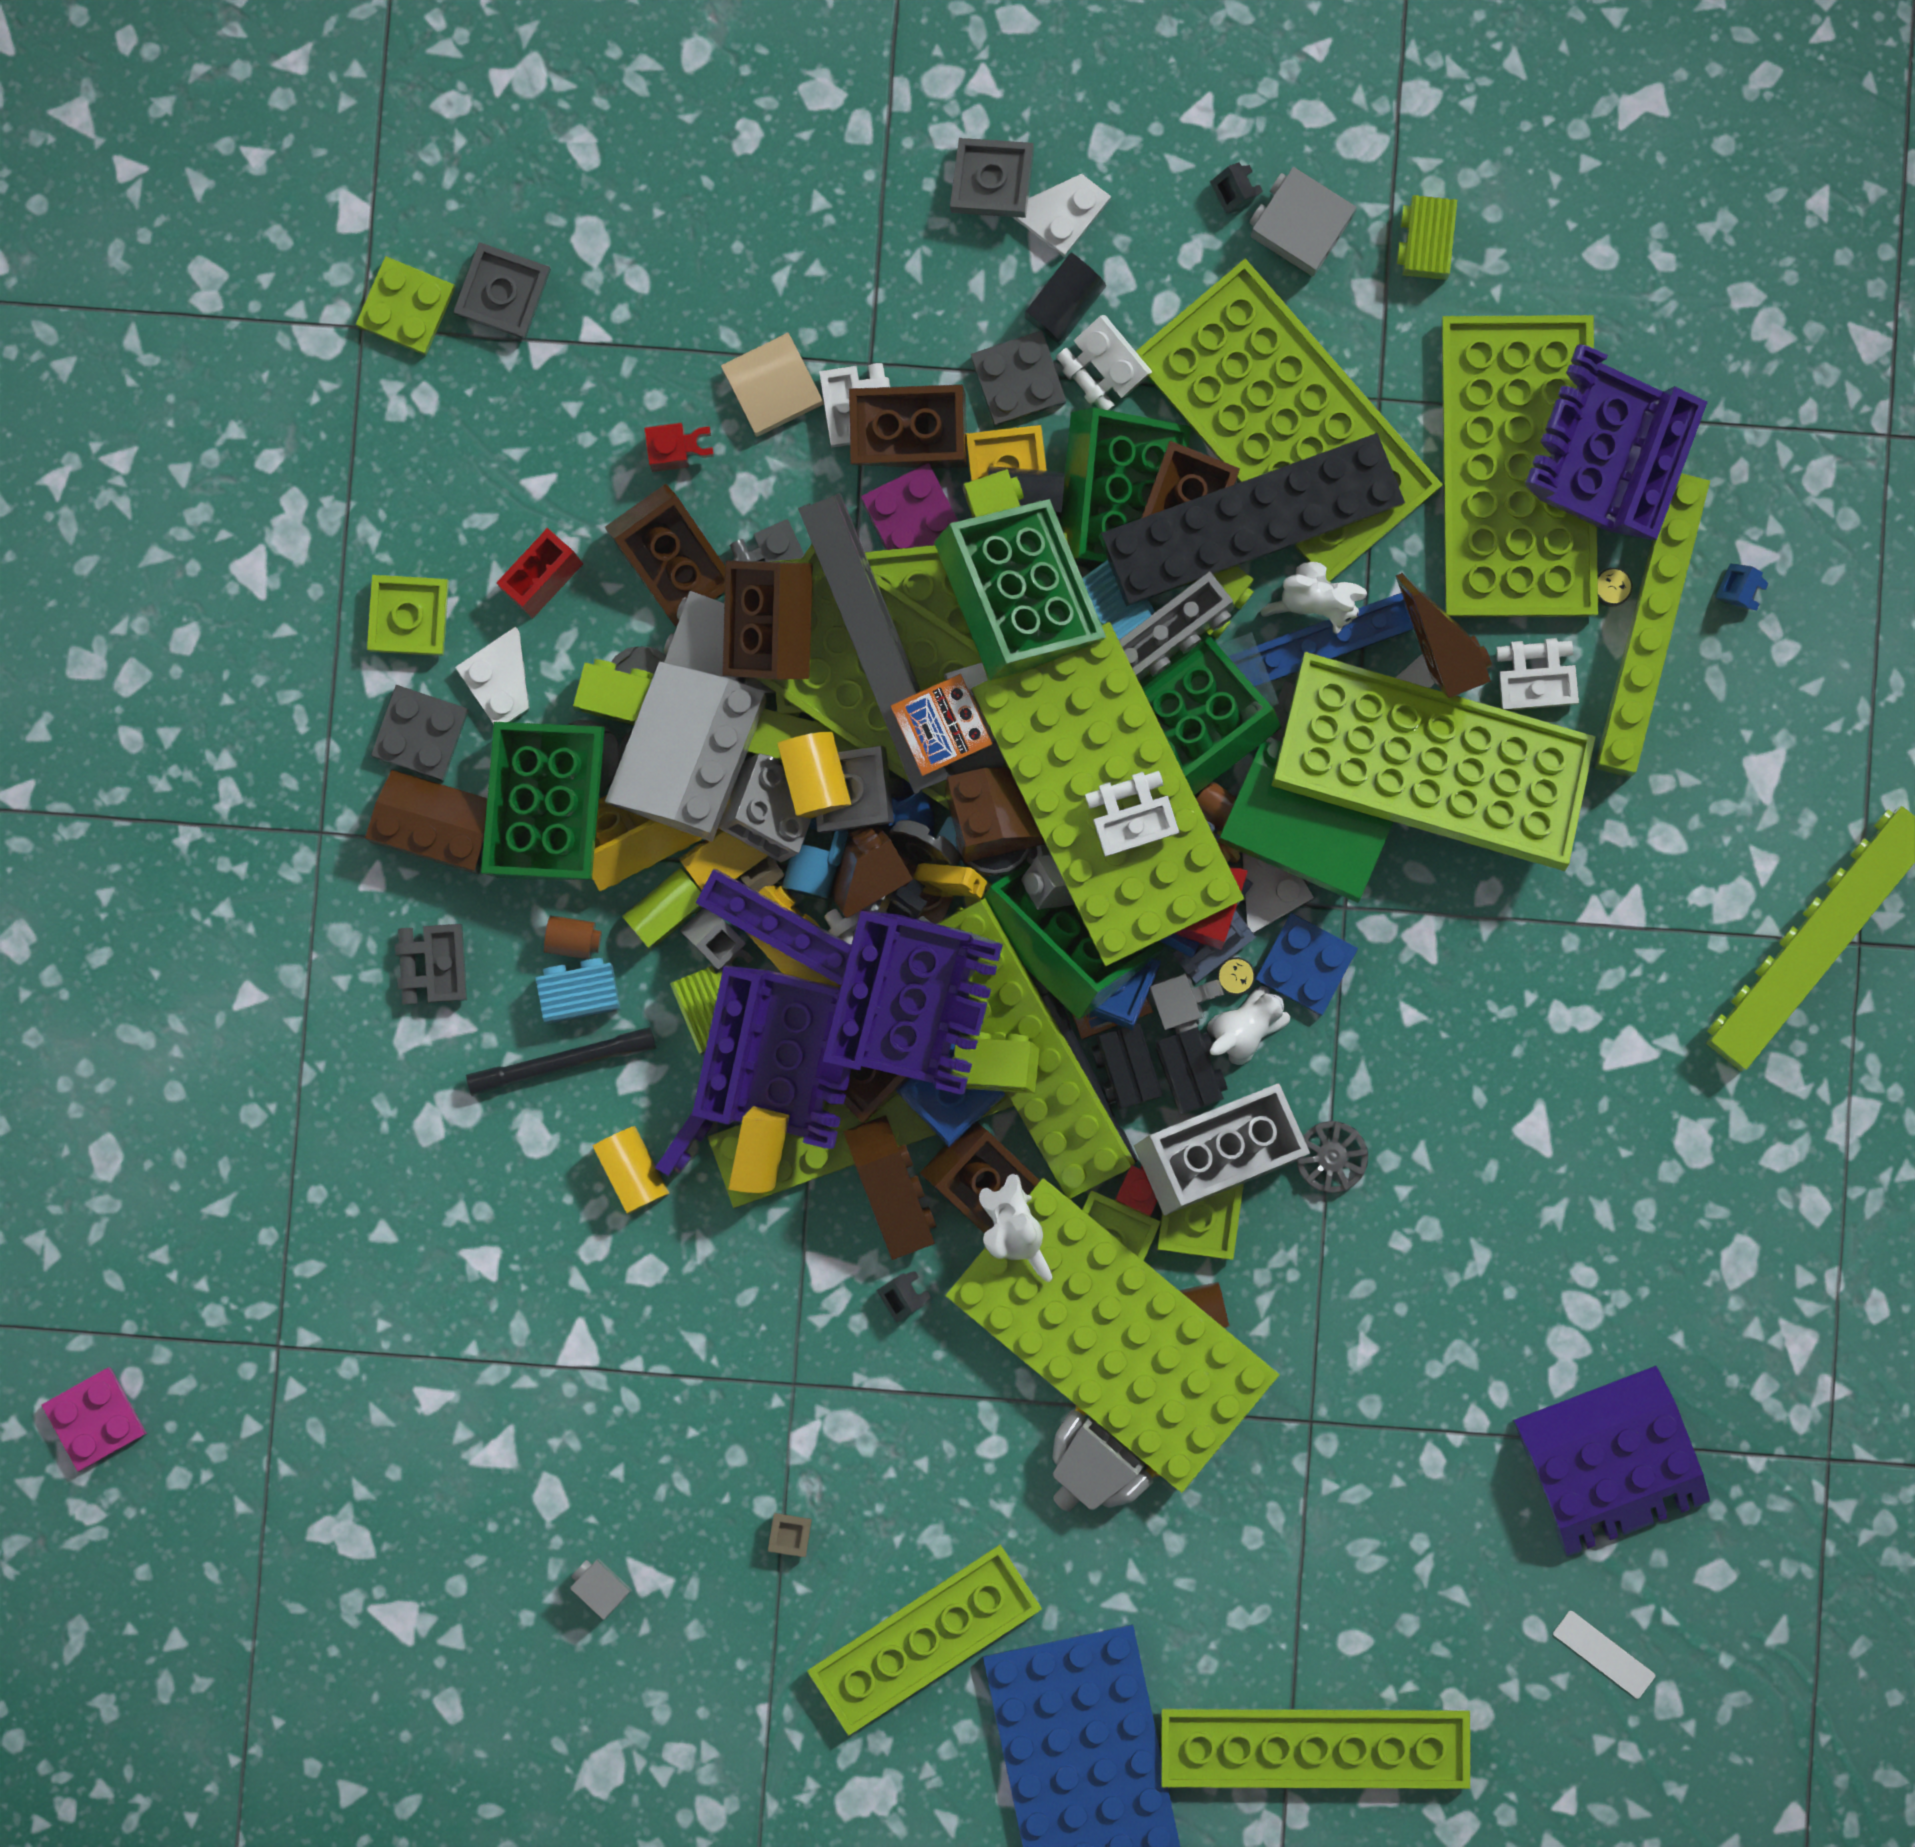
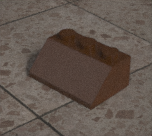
M1169 441L1141 518L1235 485L1240 468Z
M726 560L722 676L764 679H809L812 563Z
M391 770L376 801L365 839L370 843L479 875L483 856L487 798Z
M879 825L855 828L848 831L849 837H847L841 864L837 867L831 892L832 899L846 918L913 880L893 843Z

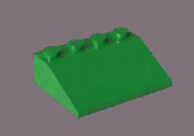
M1094 407L1071 412L1060 525L1063 533H1067V543L1077 565L1097 568L1108 560L1098 536L1102 532L1141 519L1169 441L1189 448L1190 426Z
M1050 499L950 523L934 541L990 681L1025 672L1106 638Z
M1207 632L1199 636L1201 642L1185 654L1180 651L1169 659L1171 664L1159 675L1153 677L1150 674L1139 682L1194 795L1282 728L1273 707Z
M494 722L481 873L496 878L592 880L604 727Z
M1269 737L1259 746L1218 842L1359 903L1393 825V821L1271 786L1282 742Z
M1027 862L1010 875L991 885L983 898H986L1022 964L1080 1020L1103 1004L1157 956L1165 946L1160 941H1157L1105 967L1075 904L1040 910L1036 909L1021 881V878L1031 866Z

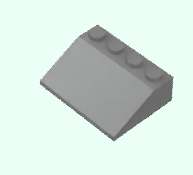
M659 661L605 803L713 842L766 705L765 691L729 678Z

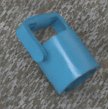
M816 817L812 818L809 827L813 830H817ZM849 830L835 831L830 851L804 845V838L799 854L788 860L782 887L800 895L830 900L837 867L842 861Z

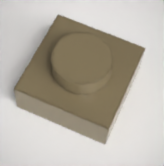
M767 856L739 877L746 886L759 892L765 886L774 885L785 875L775 860Z
M774 1513L768 1551L806 1557L812 1519Z

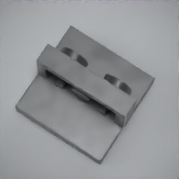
M876 746L838 752L852 805L817 816V832L828 833L894 823L891 797L904 796L903 780L889 777L886 747Z

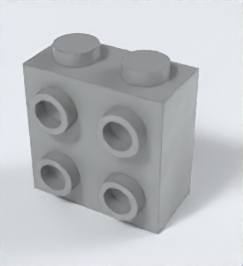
M1293 167L1287 176L1281 173L1273 184L1270 193L1274 194V197L1266 207L1261 204L1249 222L1254 226L1251 238L1314 277L1354 217L1357 207Z
M690 591L688 598H683L679 605L677 618L680 620L675 634L671 633L666 641L664 654L667 656L664 663L729 678L746 684L748 677L722 676L724 603Z
M759 753L743 762L718 828L781 863L799 854L811 819L796 816L784 767L780 765L776 758Z

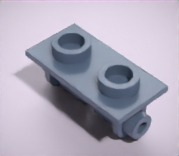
M1235 910L1222 950L1201 943L1193 958L1178 950L1173 952L1185 972L1197 983L1254 940L1256 936Z

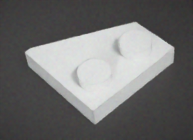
M1080 174L1028 198L1026 218H1012L1065 258L1110 202L1111 196L1083 174Z
M516 627L455 667L493 724L494 722H513L530 710L520 641L521 636Z
M1242 853L1243 869L1248 871L1246 878L1254 883L1245 895L1247 926L1253 933L1314 898L1302 878Z

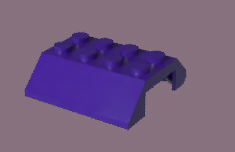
M1579 344L1576 346L1571 359L1573 364L1569 365L1566 372L1577 388L1561 386L1558 393L1561 398L1555 401L1545 428L1547 433L1543 434L1540 441L1543 447L1551 454V457L1536 455L1532 464L1535 468L1530 469L1525 485L1540 501L1603 530L1657 540L1708 401L1675 386L1666 391L1654 388L1601 363L1607 359L1608 355L1589 346Z
M860 911L822 1061L860 1070L861 1066L930 1082L933 1083L935 1089L964 1094L968 1077L951 1071L950 1068L959 1072L969 1073L972 1064L965 1059L949 1055L951 1044H954L966 1050L976 1049L978 1040L963 1035L960 1032L976 1036L980 1035L988 1003L969 995L989 998L991 989L985 985L968 981L970 970H976L984 975H995L997 966L983 961L979 957L999 961L1003 944L971 932L897 914Z
M724 966L692 1116L730 1124L734 1120L742 1122L743 1116L753 1106L790 1115L786 1133L804 1137L802 1143L834 1149L838 1132L829 1127H839L841 1118L824 1110L825 1101L831 1104H844L846 1095L835 1089L847 1090L852 1068L823 1062L822 1058L840 987L770 970Z
M1657 1366L1650 1367L1513 1420L1526 1455L1530 1456L1557 1525L1555 1530L1567 1557L1582 1551L1580 1535L1587 1549L1596 1546L1595 1536L1591 1529V1525L1602 1521L1605 1535L1608 1536L1609 1540L1618 1538L1615 1526L1616 1521L1622 1534L1626 1535L1654 1524L1650 1508H1653L1659 1522L1667 1519V1510L1662 1498L1668 1495H1674L1675 1505L1681 1513L1690 1510L1687 1494L1694 1508L1710 1502L1704 1474L1680 1412Z

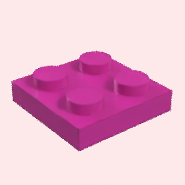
M111 1367L100 1371L41 1405L77 1472L86 1469L147 1434Z

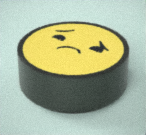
M1607 568L1598 575V601L1605 606L1616 607L1623 604L1630 597L1633 584L1627 572L1620 568Z
M1233 957L1225 960L1220 965L1217 980L1220 981L1225 993L1239 996L1247 993L1252 988L1255 982V971L1247 960Z

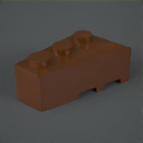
M884 1115L843 1131L891 1259H897L935 1244L930 1230L937 1227L929 1206L921 1208L918 1199L925 1197L918 1176L909 1177L906 1168L913 1166L912 1160L905 1144L898 1147L887 1116Z

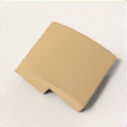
M789 333L721 365L756 437L824 405Z

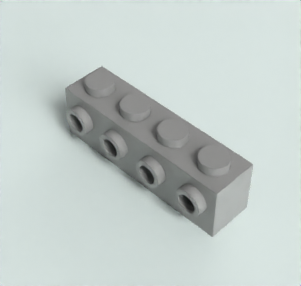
M1210 571L1119 640L1138 681L1148 674H1151L1153 677L1159 675L1171 664L1169 658L1180 650L1183 654L1189 652L1201 642L1199 636L1210 627L1215 631L1232 618L1229 613L1233 610V600Z

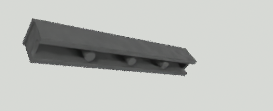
M841 493L812 505L809 503L798 508L914 794L919 793L926 787L946 780L947 776L955 774L951 763L921 776L890 705L920 692L921 689Z

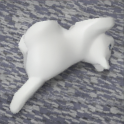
M1307 562L1296 568V575H1292L1284 580L1282 601L1269 603L1261 610V615L1267 617L1289 611L1298 614L1316 613L1329 618L1333 624L1334 632L1338 634L1343 626L1348 625L1353 619L1358 617L1359 610L1355 605V601L1365 599L1367 592L1361 586L1353 583H1330L1326 579L1327 568L1318 562Z
M1260 986L1250 994L1238 1010L1226 1011L1215 1015L1207 1026L1209 1036L1217 1039L1210 1049L1211 1055L1216 1056L1227 1052L1229 1054V1061L1236 1065H1243L1251 1060L1262 1038L1284 1028L1290 1022V1015L1287 1012H1283V999L1280 996L1269 994L1270 992L1267 987Z
M1015 1174L1009 1175L1005 1185L999 1191L993 1192L989 1188L982 1189L979 1194V1202L994 1223V1227L984 1233L983 1241L986 1249L997 1259H1027L1035 1272L1044 1281L1050 1282L1052 1274L1039 1249L1043 1239L1042 1227L1031 1215L1027 1202L1032 1199V1196L1025 1194L1022 1190L1019 1176Z

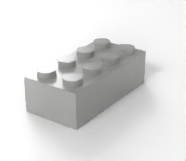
M1279 1083L1151 1134L1134 1145L1164 1216L1288 1166L1310 1154Z

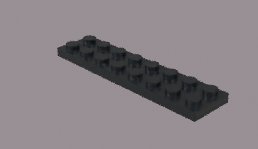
M1375 433L1102 532L1098 537L1127 607L1198 581L1209 571L1212 575L1395 509L1405 504L1379 435Z

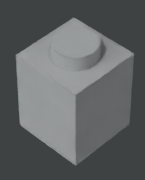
M597 1559L593 1564L586 1560L571 1576L576 1582L570 1589L603 1620L632 1591L600 1559Z

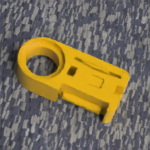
M921 863L918 864L913 877L926 886L923 893L942 897L957 895L976 897L978 900H981L987 881L974 869L961 866Z

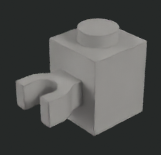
M1046 844L1030 849L1026 860L1031 866L1021 878V881L1036 909L1074 905Z
M705 908L698 912L680 930L718 970L724 966L732 967V961L736 957H742L747 963L754 959L743 948L746 943L721 917Z
M1188 974L1150 986L1164 1029H1175L1176 1034L1198 1027L1196 1021L1205 1018L1200 1006L1201 1002L1224 995L1219 980H1214L1194 988L1191 977Z

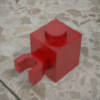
M682 423L645 427L648 459L652 472L688 468V455L692 454L701 458L714 457L713 447L702 449L697 445L701 437L711 436L710 426L700 427L685 435Z
M1131 1165L1115 1201L1150 1217L1157 1198L1143 1166L1139 1169Z

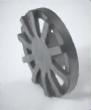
M1327 1121L1313 1126L1303 1135L1307 1147L1317 1152V1156L1301 1158L1296 1161L1301 1176L1310 1186L1322 1192L1337 1193L1351 1188L1362 1178L1368 1164V1151L1364 1139L1353 1127L1342 1122ZM1334 1127L1332 1142H1328L1322 1129ZM1340 1128L1351 1134L1342 1144L1338 1143ZM1316 1132L1323 1145L1321 1147L1308 1141L1310 1136ZM1356 1139L1361 1150L1347 1152L1345 1148ZM1362 1155L1360 1168L1347 1161L1348 1157ZM1317 1162L1319 1166L1309 1175L1304 1168V1164ZM1344 1166L1357 1173L1349 1182L1342 1170ZM1323 1170L1327 1172L1325 1185H1321L1313 1180ZM1333 1172H1337L1343 1185L1331 1187Z

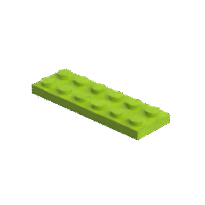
M999 1544L808 1669L807 1672L849 1736L1042 1610V1607L1002 1545Z

